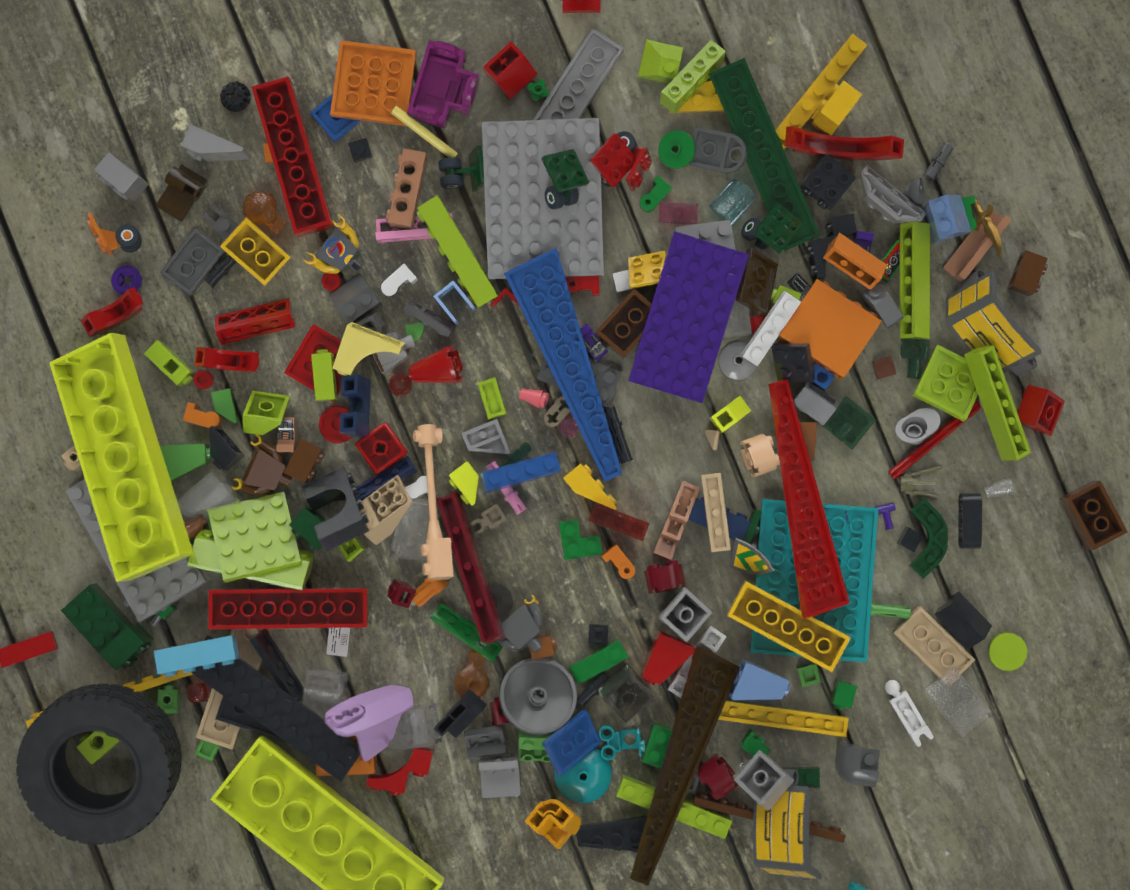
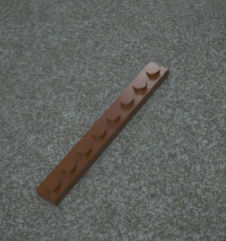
M703 792L693 794V805L753 820L754 809L747 807L745 803H729V800L726 798H718L716 800ZM813 820L809 823L810 835L844 843L846 835L841 831V828L830 825L829 828L824 827L822 823Z

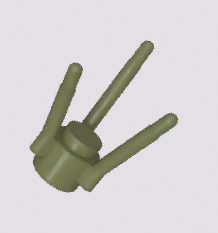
M942 466L904 473V476L899 477L900 491H904V494L938 499L937 495L913 490L917 486L937 485L936 481H916V478L912 477L940 470Z

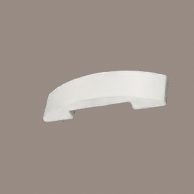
M710 625L696 645L715 653L727 636ZM692 656L682 664L668 687L669 691L680 698L683 694Z

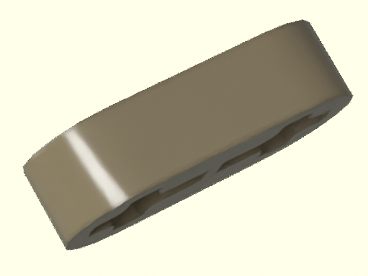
M564 396L558 398L545 413L544 422L547 426H558L569 414V408H564L561 412L558 410L562 405L560 401H565ZM557 411L559 413L556 417L557 422L548 423L549 418L547 416L549 414L554 415Z

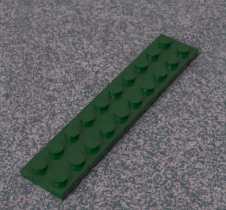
M745 58L710 73L709 77L734 135L740 137L746 144L748 152L746 163L767 212L769 213L772 207L779 203L803 223L786 245L784 251L820 236Z

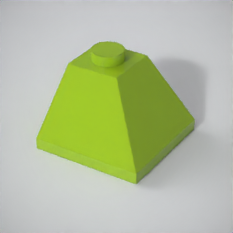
M646 39L638 77L669 84L678 75L683 47Z
M252 390L243 413V433L264 435L281 425L290 396Z

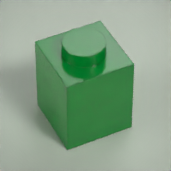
M835 679L830 697V702L835 704L834 708L846 710L847 707L852 709L857 686L853 683Z

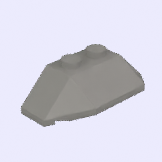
M866 165L862 170L863 197L870 208L877 209L885 220L892 223L922 221L926 213L869 165Z

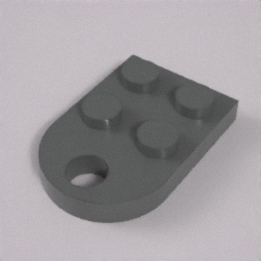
M695 127L693 139L696 144V155L689 166L722 173H733L745 164L748 152L746 144L740 137L730 133ZM740 150L742 153L741 158L734 161L732 158L733 152Z

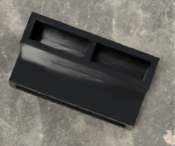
M959 591L950 596L947 603L939 607L934 614L967 649L983 641L992 627Z
M469 688L433 729L441 736L448 731L457 738L485 709L487 704Z

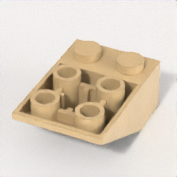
M398 475L362 500L365 507L362 512L365 511L370 521L367 523L369 531L364 533V535L375 545L393 533L413 502Z

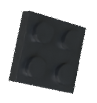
M774 343L771 346L777 381L788 379V382H813L815 380L809 343Z

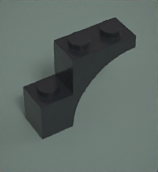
M854 214L831 217L828 223H826V232L830 237L811 240L808 243L809 246L806 247L807 255L811 257L812 261L810 273L811 276H814L815 280H821L826 277V260L823 257L832 240L839 233L845 237L853 236L857 233Z

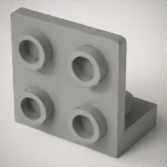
M518 756L479 760L483 798L520 796Z

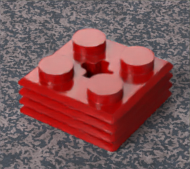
M383 422L369 432V436H364L355 442V446L375 474L381 473L408 454L406 448L386 422ZM379 443L381 445H386V447L384 448V453L377 452V449L379 448Z

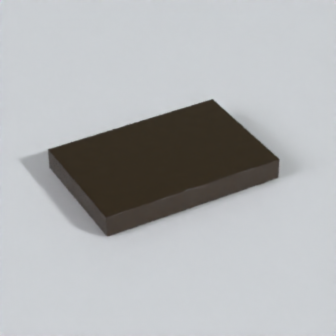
M749 248L746 251L749 256L737 291L736 301L763 317L768 315L778 264L755 249Z

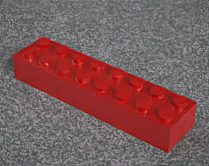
M287 76L252 86L251 88L294 235L300 238L334 228L293 82Z
M367 588L209 590L208 629L367 627Z

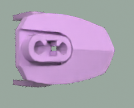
M389 685L359 694L337 704L326 712L325 723L337 735L345 737L356 735L362 759L368 761L388 746L394 737L402 713L413 708L412 692L407 687Z

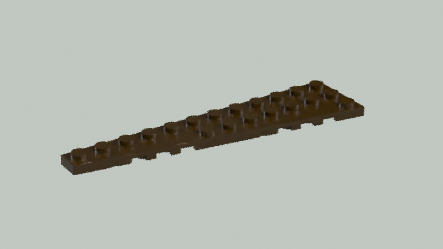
M697 645L692 655L691 666L630 879L649 886L740 669L739 666Z

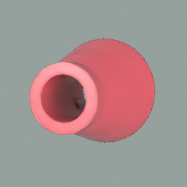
M522 388L519 399L539 409L546 407L549 393H545V390Z

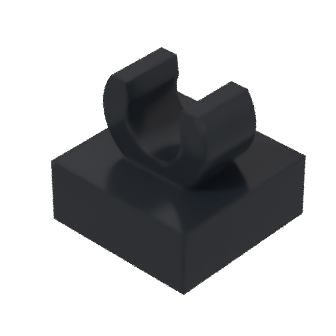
M589 624L588 644L607 645L608 625Z

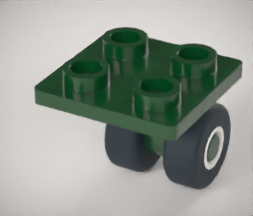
M477 146L468 155L470 167L462 168L461 159L459 158L439 160V170L445 172V176L440 178L442 188L452 189L463 186L462 176L466 175L471 176L472 192L478 191L484 185L482 146Z
M571 149L544 155L541 160L553 183V186H549L545 190L546 204L551 209H559L563 205L571 206L576 204L579 199L577 188L586 186L590 182L575 150Z
M776 203L762 222L755 217L746 221L742 227L741 234L748 241L756 239V247L760 249L771 247L780 254L803 223L781 204Z

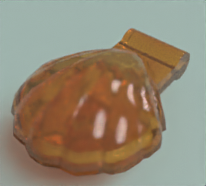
M262 190L254 191L246 196L242 212L244 217L250 219L255 225L265 224L277 235L288 224L277 213L276 200L271 193Z
M469 651L466 667L457 673V676L454 678L455 691L460 697L470 688L481 698L489 689V678L483 671L486 658L477 652Z

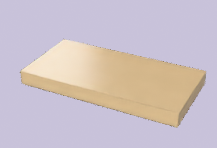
M918 606L911 613L910 619H905L892 632L947 687H950L975 661L921 606Z

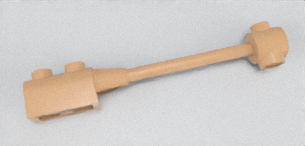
M433 424L418 426L417 430L413 431L414 442H418V446L425 449L430 519L425 544L421 545V554L426 556L427 563H424L422 566L423 575H428V580H448L453 577L451 538L442 537L440 524L437 520L432 447L442 442V429L436 428V425Z

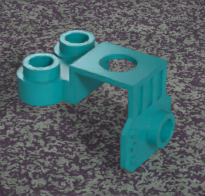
M606 724L599 730V737L603 741H607V744L601 749V756L605 760L614 759L616 752H621V750L639 748L640 757H642V752L646 751L645 740H642L640 727L615 732L611 725ZM609 729L611 734L605 735L604 730ZM627 734H633L636 737L634 744L628 745L625 742ZM607 748L612 749V754H607L605 750Z

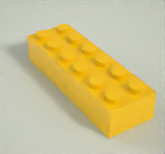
M746 580L727 612V616L830 672H833L850 640L848 635L815 617L802 619L800 609Z

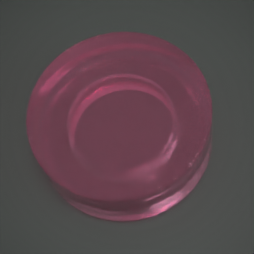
M568 417L560 422L559 431L565 437L571 438L578 433L579 427L573 418Z

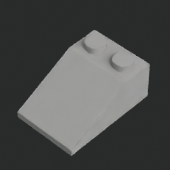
M191 124L181 144L186 150L185 153L199 162L202 159L208 162L251 159V155L243 147Z

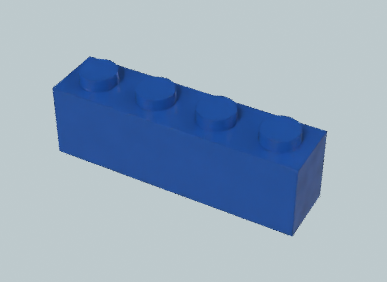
M556 452L484 471L479 475L484 494L555 475L561 469Z

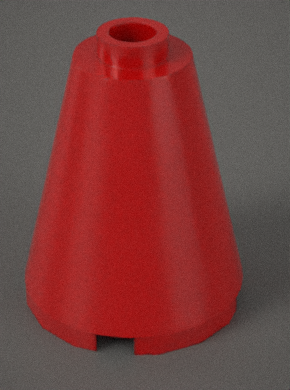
M450 345L411 364L410 369H408L410 380H413L415 383L462 382L463 376H460V371L463 370L459 352L453 350L454 345Z

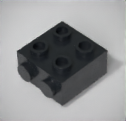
M826 154L800 188L803 189L804 195L817 200L818 206L830 211L857 177Z

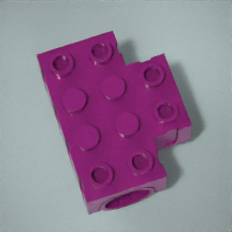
M428 41L407 111L409 116L417 121L446 129L447 119L451 111L460 112L467 116L470 115L480 78L479 74L463 70L467 59L466 50L459 49L455 45L443 41Z

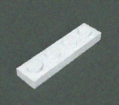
M783 291L741 353V356L758 366L801 301Z

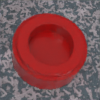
M325 273L321 282L326 290L335 291L340 288L342 281L338 274Z
M200 370L194 375L193 380L196 387L203 390L212 387L214 377L209 371Z

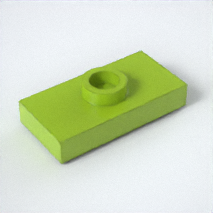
M496 377L478 382V388L488 420L507 414Z

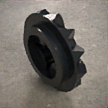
M238 81L229 82L226 86L222 87L220 99L222 105L227 110L240 112L249 105L251 94L245 84ZM237 91V94L241 97L236 98V100L233 102L232 97H229L228 95H233L234 92Z

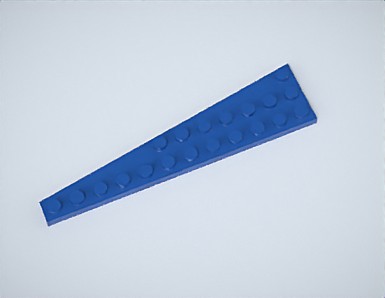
M554 248L505 272L504 275L606 482L622 474L558 251L557 248Z

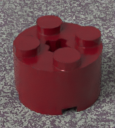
M678 560L669 561L662 567L659 564L649 565L646 567L647 570L644 571L649 594H652L653 590L656 593L676 590L680 587V584L682 588L687 587L682 564L678 563Z
M715 753L698 767L699 774L697 775L703 784H708L711 788L710 793L716 800L724 798L739 786L733 777L736 773L723 757L718 758V753Z

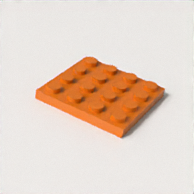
M340 40L330 111L331 117L407 126L392 115L391 112L395 106H398L405 113L408 111L416 50Z

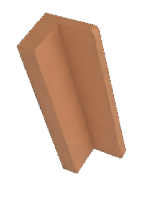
M994 211L989 217L992 219L993 225L997 227L999 235L1012 220L1007 215L1000 217ZM981 224L979 231L973 230L968 234L943 266V269L959 282L967 278L993 244L984 232L983 224Z

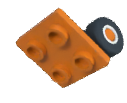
M91 212L88 213L90 219L87 220V223L94 236L98 235L95 239L102 252H107L109 257L113 255L111 251L119 247L129 253L135 252L141 247V236L133 225H122L116 232L100 229Z

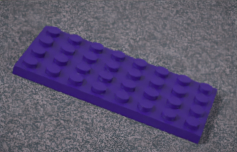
M674 231L628 381L703 403L749 254Z

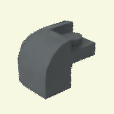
M837 742L835 768L839 776L847 783L853 785L875 787L879 776L880 750L859 747L857 744Z

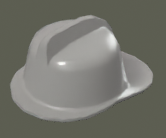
M931 408L918 409L898 421L895 430L897 437L909 444H919L938 430L940 416Z

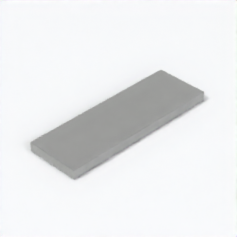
M592 28L533 120L580 119L623 53L624 48Z

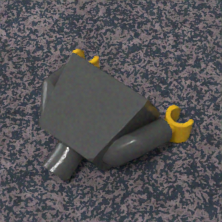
M531 595L533 597L531 602L525 599L526 605L523 604L501 624L506 638L497 642L502 647L517 650L518 648L523 650L529 646L534 653L543 647L542 643L537 639L543 632L541 630L543 626L542 613L538 606L539 602L534 595Z

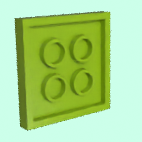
M937 344L912 396L964 422L968 418L978 392L966 359Z

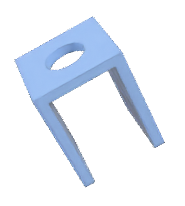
M452 281L433 297L457 325V320L440 300L443 296L455 288L473 311L476 309L457 284Z

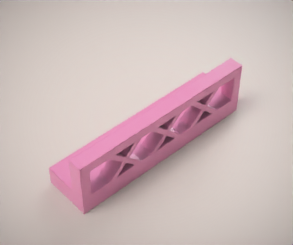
M418 216L415 218L417 222L414 224L413 229L400 230L393 228L391 231L381 232V224L388 223L386 219H376L377 232L375 234L378 243L432 238L427 232L428 228L419 229L417 227L421 222Z

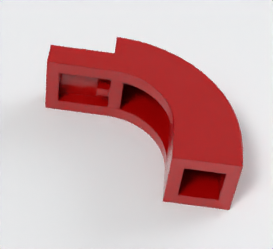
M135 287L127 289L112 304L87 313L82 318L81 323L89 338L109 331L143 310L141 307L143 305L142 298L137 293Z
M196 347L194 366L254 373L257 372L259 366V353Z

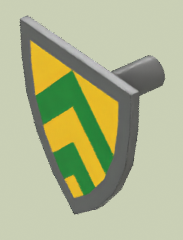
M735 539L730 562L731 568L755 575L766 574L774 570L766 556L756 549L758 547L757 543L751 542V544H748L740 539Z

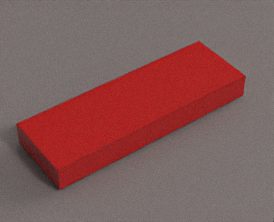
M53 631L0 648L1 668L57 650L58 646Z

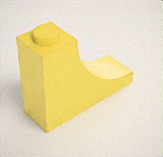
M350 322L346 326L333 369L337 370L341 375H351L356 370L359 362L366 356L377 352L400 354L405 343Z

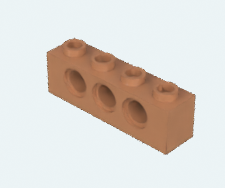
M403 148V153L399 154V172H396L394 176L395 191H391L390 195L392 206L391 209L387 210L386 220L390 227L403 230L414 228L428 160L426 152ZM408 168L415 169L414 173L411 175H408L405 172ZM409 186L411 190L408 193L401 192L402 188ZM400 205H407L405 211H398Z

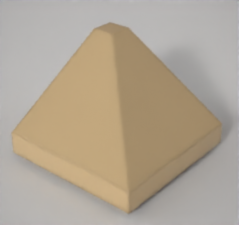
M705 430L711 450H716L720 432Z

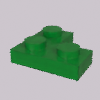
M578 519L559 522L565 560L602 554L600 535L580 538Z

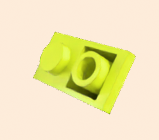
M738 396L709 417L717 430L723 433L751 412V409L743 398Z
M467 461L449 474L451 478L449 482L455 490L459 488L463 493L460 496L467 505L470 503L473 506L477 501L480 478Z

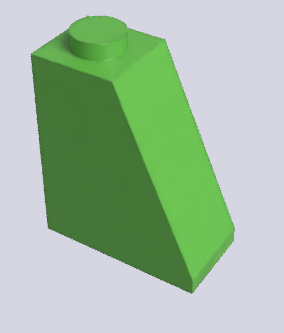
M209 444L160 446L171 483L209 464L210 459H212Z

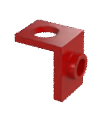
M505 288L490 306L494 308L505 295L516 305L519 306L513 291L510 292Z

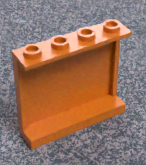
M816 279L779 334L777 340L782 343H809L812 362L835 375V378L842 381L882 321L874 312L864 310L863 306L857 301L852 302L847 299L846 294L830 288L831 285L828 282Z

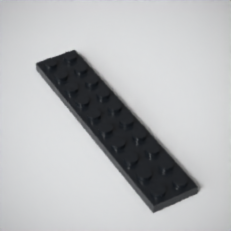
M207 635L204 641L211 640L214 638H212L210 635ZM241 658L234 659V664L223 666L222 662L215 663L214 668L203 669V666L195 667L196 671L191 672L340 782L343 781L361 755L358 743L349 737L337 735L325 723V719Z

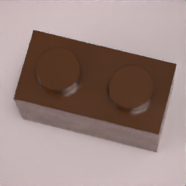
M1027 250L1021 252L1008 289L1026 296L1037 293L1041 286V282H1039L1041 275L1045 274L1048 264H1046L1048 258Z
M301 438L284 473L303 483L312 481L316 474L314 469L317 463L321 464L325 456L323 453L324 448Z

